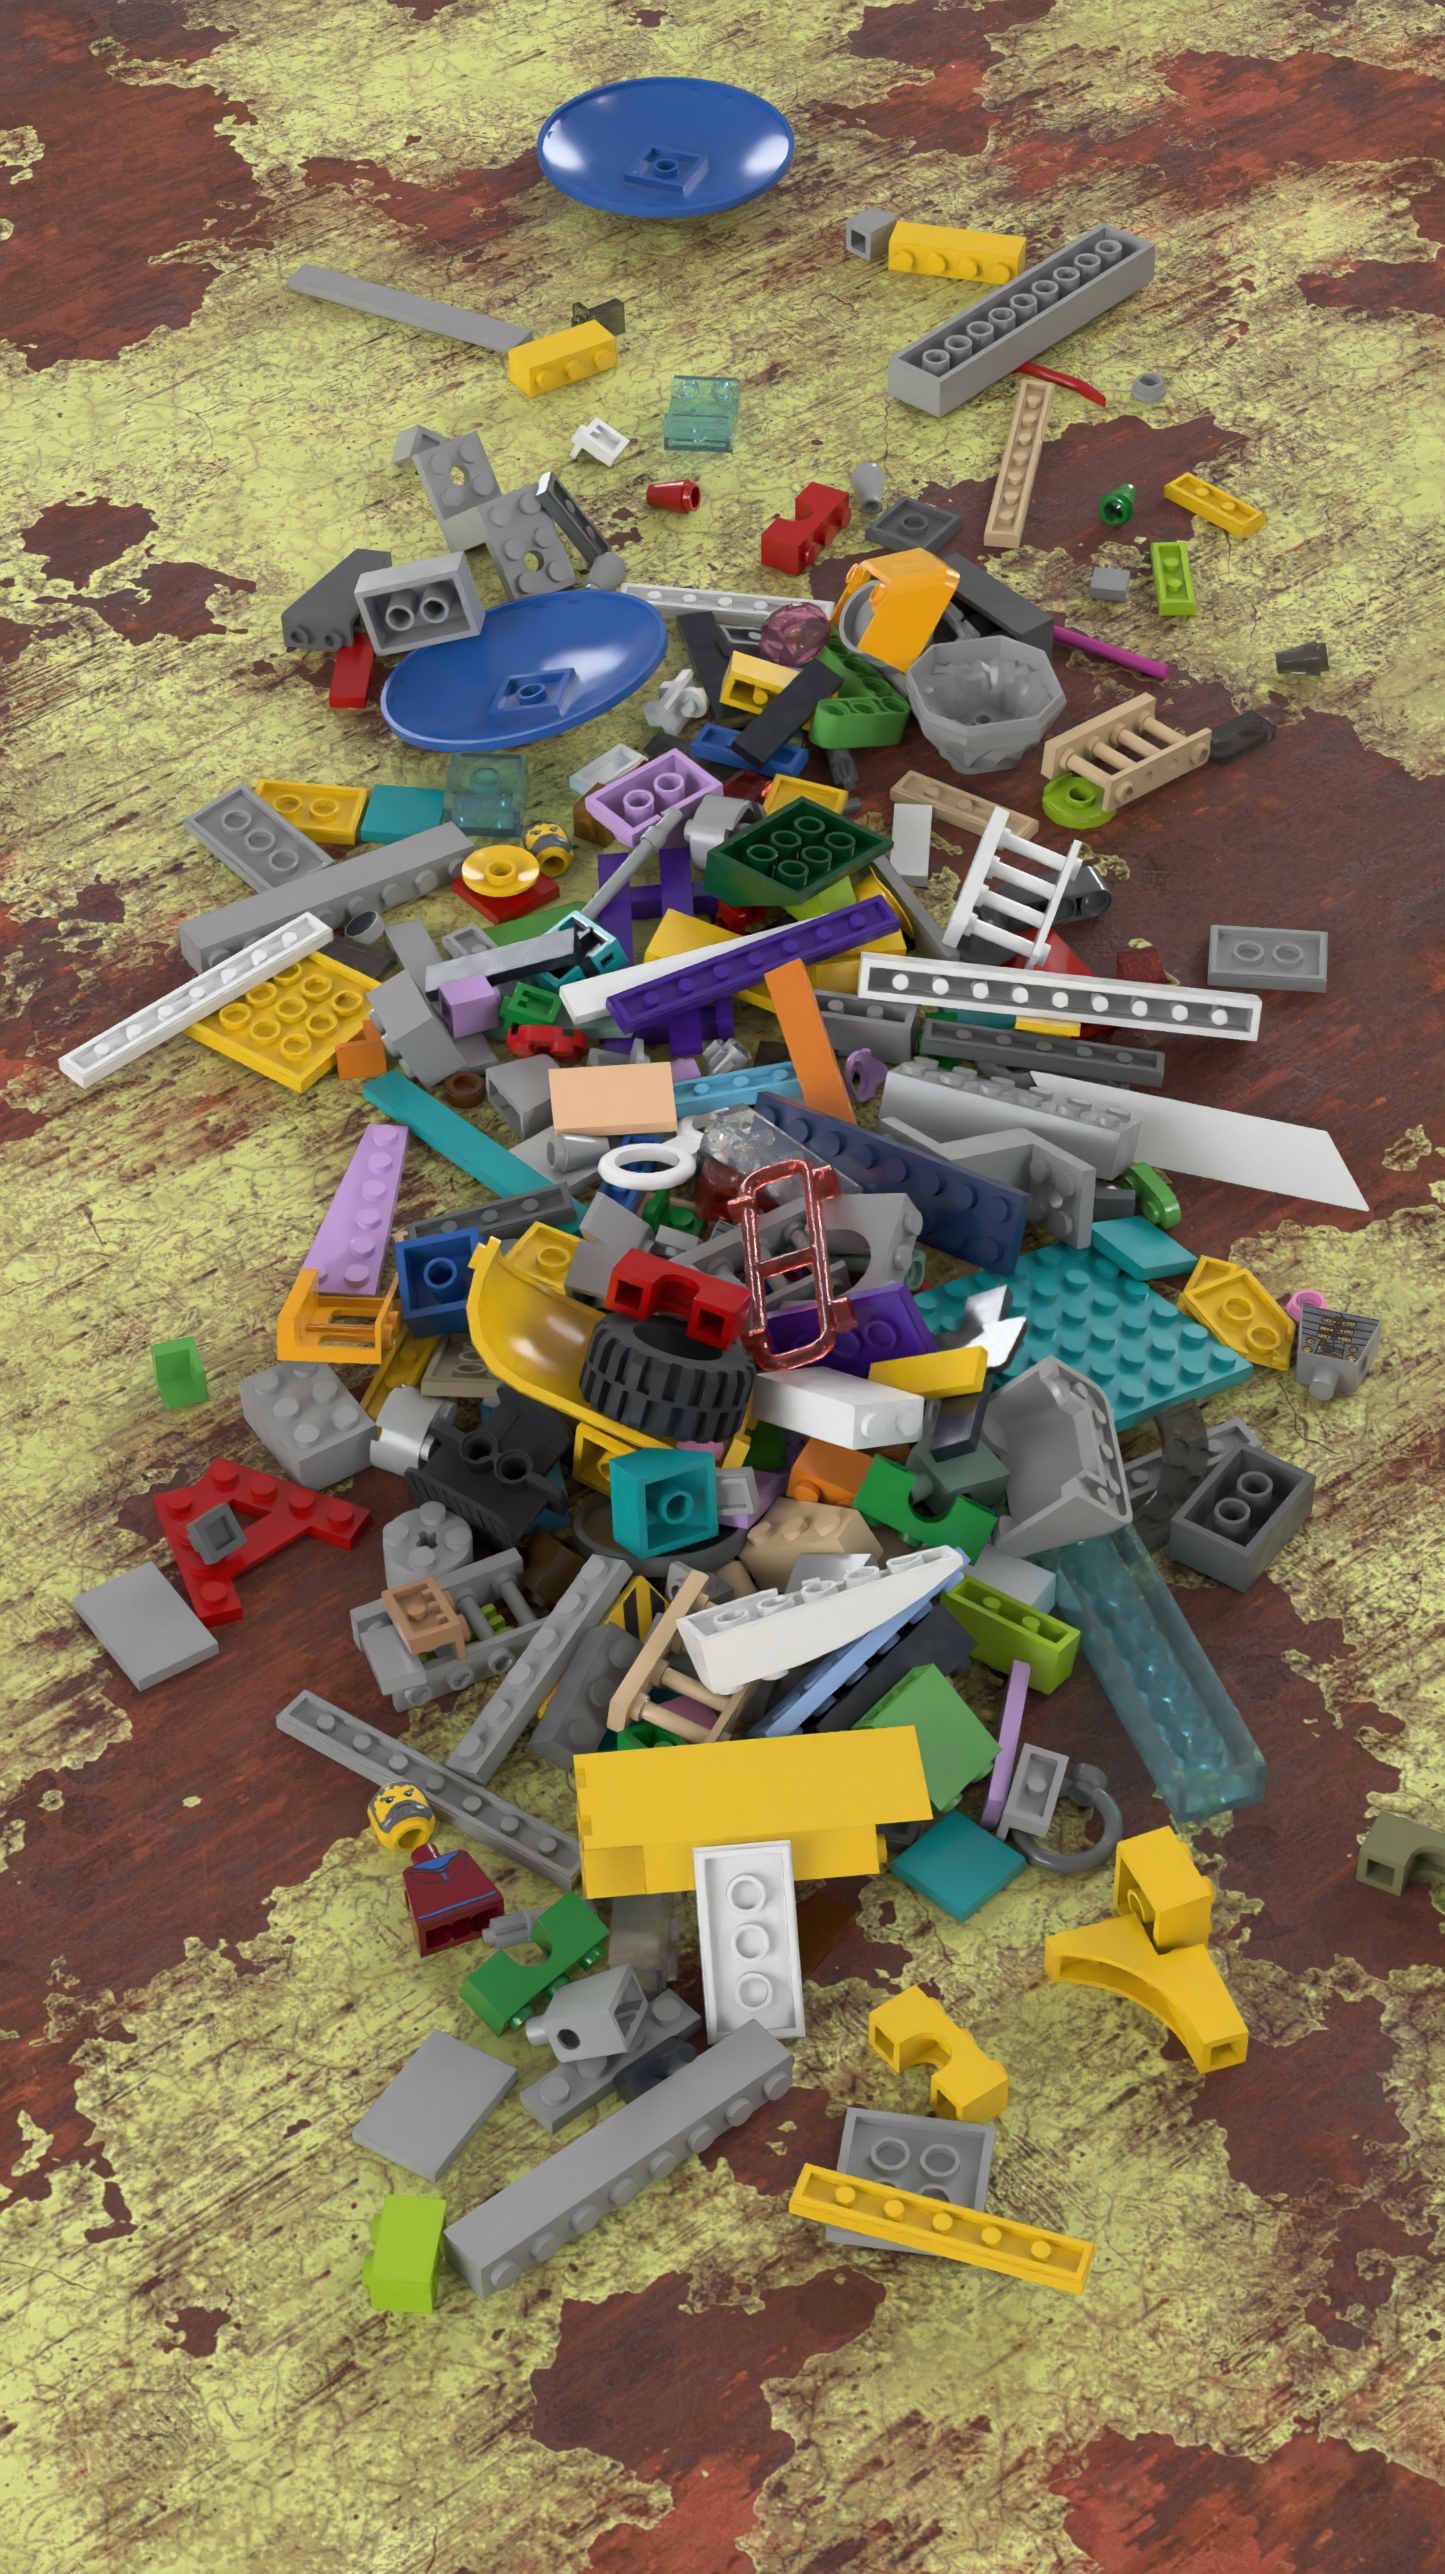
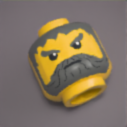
M540 822L528 828L522 835L520 848L527 850L537 859L539 871L548 878H554L568 870L573 862L574 852L566 831L559 824Z
M404 1781L388 1783L375 1793L368 1804L367 1814L380 1843L389 1850H399L401 1852L414 1851L417 1847L427 1842L434 1830L436 1822L434 1813L423 1790L414 1783Z

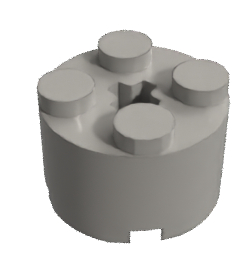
M710 794L705 795L695 813L694 819H689L684 828V838L687 842H690V851L695 870L705 872L707 852L710 849L767 817L763 806L750 800Z
M401 1384L402 1388L395 1387L390 1392L379 1412L375 1426L381 1427L382 1433L380 1441L371 1440L370 1461L375 1467L404 1476V1472L408 1467H414L421 1471L439 1449L436 1438L433 1437L431 1427L437 1420H442L460 1431L461 1428L454 1425L457 1403L441 1396H421L420 1389Z
M426 1502L420 1508L407 1511L396 1517L383 1528V1552L388 1589L431 1575L435 1578L474 1563L473 1537L470 1526L463 1518L447 1510L440 1502Z

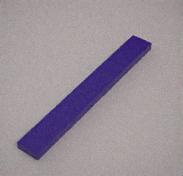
M880 894L609 996L606 999L605 1006L623 1034L627 1035L766 982L765 973L798 958L802 960L806 967L898 932L901 922Z

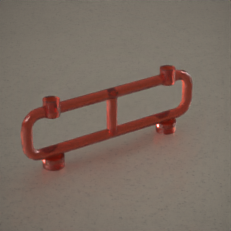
M793 1158L762 1167L752 1172L743 1180L739 1187L737 1198L727 1201L733 1223L735 1225L741 1223L747 1289L753 1291L749 1307L751 1330L742 1332L740 1340L742 1347L748 1351L749 1356L754 1357L758 1366L767 1371L779 1372L816 1361L831 1351L837 1341L838 1331L844 1333L858 1328L857 1316L850 1297L843 1295L834 1298L822 1204V1197L824 1200H828L842 1195L840 1182L832 1163L816 1167L813 1162L807 1159ZM793 1175H802L810 1246L762 1261L757 1220L760 1217V1212L755 1199V1192L765 1184ZM812 1263L820 1336L813 1343L780 1354H772L771 1351L774 1350L768 1328L764 1279Z

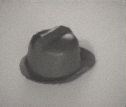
M984 905L981 908L973 907L972 912L978 915L977 919L1011 933L1006 926L1001 912ZM962 934L956 947L960 953V959L971 964L996 966L1009 962L1017 955L1015 951L974 934H970L969 937Z

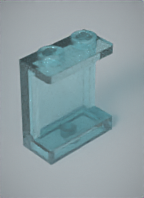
M673 375L671 379L669 412L665 413L663 420L664 450L733 453L740 409V380L729 377Z

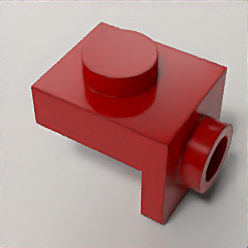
M718 900L716 924L717 927L744 937L745 926L765 918V906L733 907Z

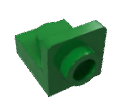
M519 982L513 997L506 995L500 1009L499 1018L505 1019L502 1034L507 1035V1030L513 1029L516 1023L521 1025L554 1026L563 1005L560 996Z
M669 1189L658 1190L653 1199H647L642 1212V1220L651 1226L655 1237L660 1225L702 1239L709 1226V1214L670 1204Z

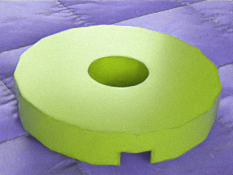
M1066 773L1051 780L1044 787L1042 808L1046 816L1055 823L1068 828L1087 829L1098 827L1109 822L1117 810L1115 809L1109 813L1104 812L1102 805L1105 789L1083 776L1072 777V773Z

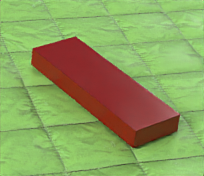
M353 632V647L341 646L338 649L329 693L330 708L367 707L376 654L368 633Z

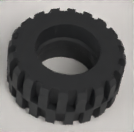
M611 1313L598 1321L593 1328L579 1378V1387L584 1400L587 1403H591L593 1409L597 1412L605 1413L607 1418L615 1422L626 1424L631 1429L642 1430L656 1437L673 1438L675 1441L686 1443L687 1441H695L697 1444H707L709 1441L719 1443L726 1439L729 1440L742 1427L757 1376V1369L753 1357L749 1356L745 1348L738 1347L735 1341L725 1351L687 1337L688 1321L684 1320L682 1322L664 1315H650L646 1321H642L623 1313L618 1315Z

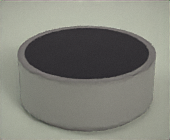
M364 911L348 923L345 928V935L353 946L365 947L381 936L385 923L376 911Z

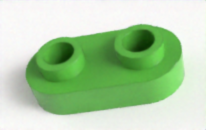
M1140 1162L1125 1168L1123 1178L1121 1179V1189L1135 1190V1204L1143 1212L1144 1217L1162 1231L1178 1225L1181 1221L1178 1201L1174 1193L1145 1162Z

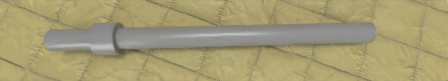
M671 807L655 826H649L640 837L641 843L580 911L582 915L593 921L652 852L658 853L667 842L666 836L683 818L680 810Z

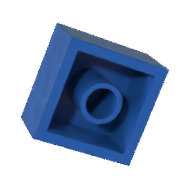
M478 1227L394 1243L402 1317L415 1340L469 1329L466 1305L475 1269L468 1267L478 1243L480 1242L487 1246V1242Z

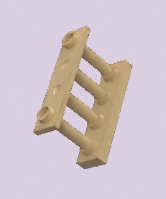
M1145 692L1046 741L1041 774L1053 780L1071 770L1075 771L1105 789L1102 810L1109 813L1206 763L1211 751L1212 730L1206 727L1186 738L1155 720L1154 713L1157 698ZM1148 732L1170 746L1161 750L1139 736ZM1124 745L1145 759L1136 763L1114 749ZM1098 757L1120 770V772L1111 776L1089 763V761Z
M692 1569L612 1697L608 1712L607 1728L619 1732L627 1729L632 1719L638 1722L642 1718L695 1744L733 1741L734 1736L731 1732L762 1682V1678L745 1683V1688L733 1693L732 1696L720 1695L718 1693L713 1694L700 1681L670 1668L671 1663L668 1662L673 1653L680 1655L683 1651L689 1654L677 1628L676 1619L718 1606L711 1602L710 1596L706 1595L708 1575ZM661 1685H664L722 1713L712 1730L650 1702L648 1693L653 1686L660 1688Z

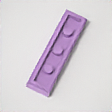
M1018 1660L1013 1661L1004 1690L995 1741L1003 1750L991 1761L994 1767L989 1772L979 1824L983 1829L991 1831L998 1829L1007 1802L1031 1671L1030 1663Z

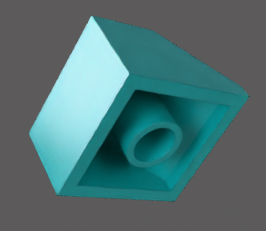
M648 1447L609 1459L613 1538L638 1559L644 1560L718 1536L714 1454L705 1451Z

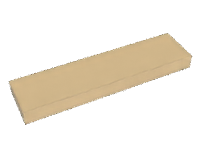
M909 770L890 789V800L899 804L932 805V817L983 836L996 806L1010 812L1005 824L1006 828L1011 829L1010 834L1029 841L1038 832L1039 821L912 770Z

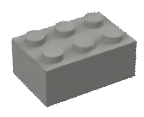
M464 551L362 573L354 591L376 657L480 635L485 618V612Z
M284 1361L238 1383L245 1420L295 1484L320 1491L372 1466L370 1461L371 1440L379 1441L375 1423L326 1362Z

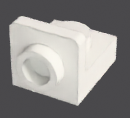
M596 417L588 427L582 424L571 439L575 446L569 456L575 460L585 449L596 459L611 467L626 449L630 440Z

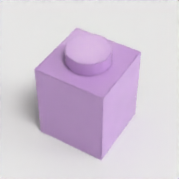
M483 973L438 985L440 1015L454 1039L499 1027L498 1010L502 1006L501 995L496 986L491 987Z

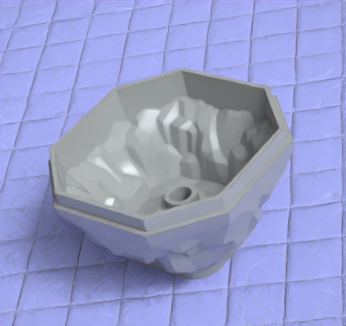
M1003 635L933 644L906 670V675L903 677L911 709L918 719L924 736L939 750L940 756L948 760L955 771L962 774H978L1018 767L1023 762L1024 756L1040 744L1043 735L1052 726L1067 703L1064 692L1045 651Z

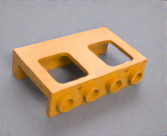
M302 1269L277 1318V1360L382 1364L387 1350H393L394 1337L399 1335L400 1324H404L398 1272H396L386 1298L321 1296L319 1295V1269ZM340 1315L377 1317L375 1325L330 1324L332 1317ZM324 1341L375 1343V1347L323 1346L320 1343Z

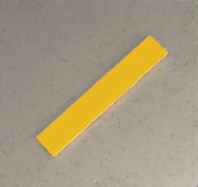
M808 2163L804 2164L789 2201V2213L1079 2295H1082L1097 2253V2244Z

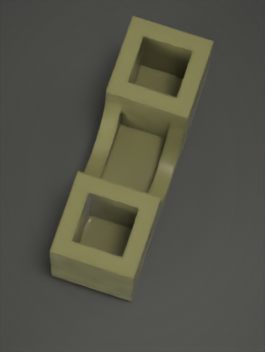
M1381 1810L1360 1848L1356 1880L1397 1896H1401L1406 1885L1418 1877H1433L1445 1883V1833Z

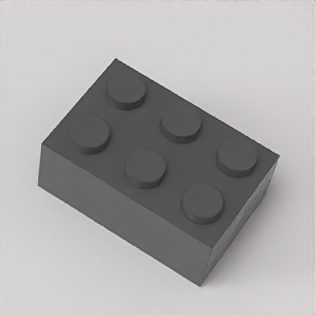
M1238 1440L1172 1517L1168 1557L1246 1593L1312 1513L1316 1475Z

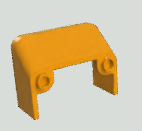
M923 548L864 560L860 565L855 563L846 577L848 585L828 620V623L839 628L840 615L846 601L858 588L869 581L879 579L881 582L876 584L869 597V602L872 603L871 611L874 613V616L857 648L904 673L919 658L953 596L960 579V574Z

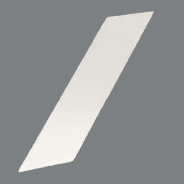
M1030 1071L1037 1087L1053 1091L1054 1098L1068 1101L1069 1097L1083 1098L1092 1102V1108L1107 1111L1108 1107L1120 1108L1131 1112L1130 1118L1141 1120L1142 1124L1134 1155V1163L1145 1162L1149 1166L1369 1211L1368 1205L1327 1131Z

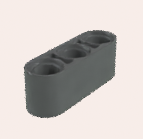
M1092 866L1080 867L1075 881L1068 879L1051 926L1097 917L1110 909L1113 903V895L1096 868ZM1060 871L1035 877L1055 885ZM1008 882L1004 883L996 891L1001 896L1042 913H1045L1049 903V899ZM1003 914L1011 930L1026 931L1035 928V926Z

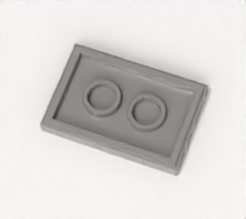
M1211 925L1207 985L1326 993L1328 932Z
M152 1561L73 1597L74 1609L140 1692L219 1654L218 1642Z
M435 2028L352 2130L353 2142L436 2184L518 2080L517 2069Z

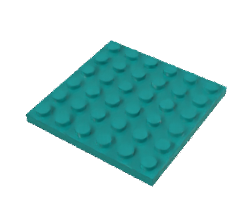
M1060 1241L1019 1256L1013 1276L1003 1277L984 1269L913 1295L939 1352L956 1348L968 1297L1008 1285L1014 1297L990 1394L1051 1354L1094 1381L1104 1391L1111 1405L1116 1433L1250 1379L1253 1365L1237 1354L1234 1349L1220 1344L1208 1333L1206 1328L1198 1325L1178 1310L1175 1305L1169 1303L1150 1289L1146 1283L1135 1280L1092 1245L1076 1249Z

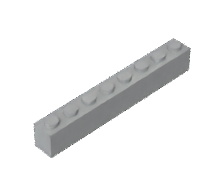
M452 821L180 923L178 925L181 953L194 970L201 975L307 911L332 930L347 925L355 916L364 911L374 910L378 913L451 885L453 879L462 875L464 861L475 852L474 844Z
M753 2018L696 2057L693 2062L674 2072L443 2231L445 2261L483 2300L498 2289L508 2288L522 2272L532 2265L551 2258L565 2242L577 2234H584L591 2230L601 2217L614 2208L627 2205L633 2200L637 2192L653 2181L667 2177L677 2164L693 2153H700L706 2150L716 2137L732 2126L737 2127L743 2124L751 2116L752 2112L769 2100H777L782 2097L793 2084V2054Z

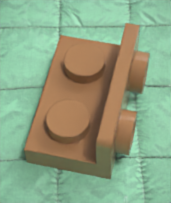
M432 1575L381 1592L383 1606L411 1655L433 1651L440 1646L448 1644L458 1661L467 1659L465 1642L469 1641L471 1636L466 1619L463 1614L456 1615L455 1605L448 1590L441 1591Z

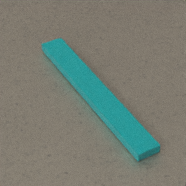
M392 1070L362 1086L365 1099L401 1125L409 1126V1131L500 1197L507 1198L555 1185L396 1070ZM571 1196L577 1220L552 1227L583 1239L584 1237L579 1226L589 1208Z

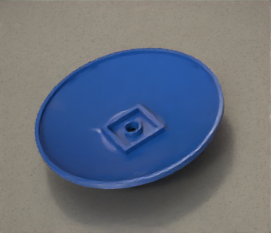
M648 77L604 85L578 95L564 103L543 124L537 140V155L540 168L547 179L561 192L581 203L600 210L628 216L680 218L730 209L744 204L771 189L782 179L791 166L794 156V136L790 124L777 108L761 97L744 89L698 78Z
M609 590L558 591L507 602L484 610L485 618L480 635L417 648L410 652L397 665L385 682L380 700L381 711L388 728L393 734L407 743L424 749L445 752H477L508 748L546 739L577 727L605 713L637 691L654 674L666 654L668 633L665 622L660 612L645 600L633 595Z

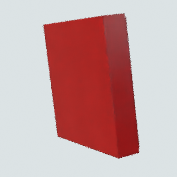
M539 871V877L532 887L522 893L507 897H492L477 893L466 885L462 875L452 880V891L494 925L518 919L560 897L559 886L541 871Z

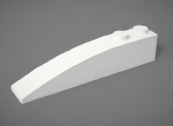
M948 1545L889 1559L886 1562L888 1569L879 1571V1568L875 1566H860L846 1570V1574L843 1576L844 1580L837 1582L832 1580L820 1581L819 1577L802 1581L803 1588L800 1591L785 1595H778L777 1587L764 1590L676 1619V1624L701 1683L713 1694L729 1695L744 1689L745 1683L760 1678L762 1680L781 1678L789 1673L788 1669L840 1648L887 1622L922 1598L963 1565L962 1555Z

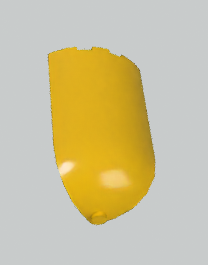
M491 1236L487 1246L479 1242L468 1267L475 1269L466 1305L471 1343L488 1370L517 1392L643 1449L650 1447L683 1450L676 1448L678 1441H675L673 1438H660L651 1435L649 1432L631 1429L622 1422H615L607 1418L605 1413L597 1412L592 1408L591 1403H587L584 1400L579 1387L580 1374L593 1328L598 1321L608 1314L563 1295L514 1267L502 1256L499 1248L502 1240ZM754 1386L742 1427L729 1440L726 1439L719 1461L715 1460V1470L740 1468L745 1460L752 1439L749 1436L752 1430L754 1431L759 1420L752 1417Z

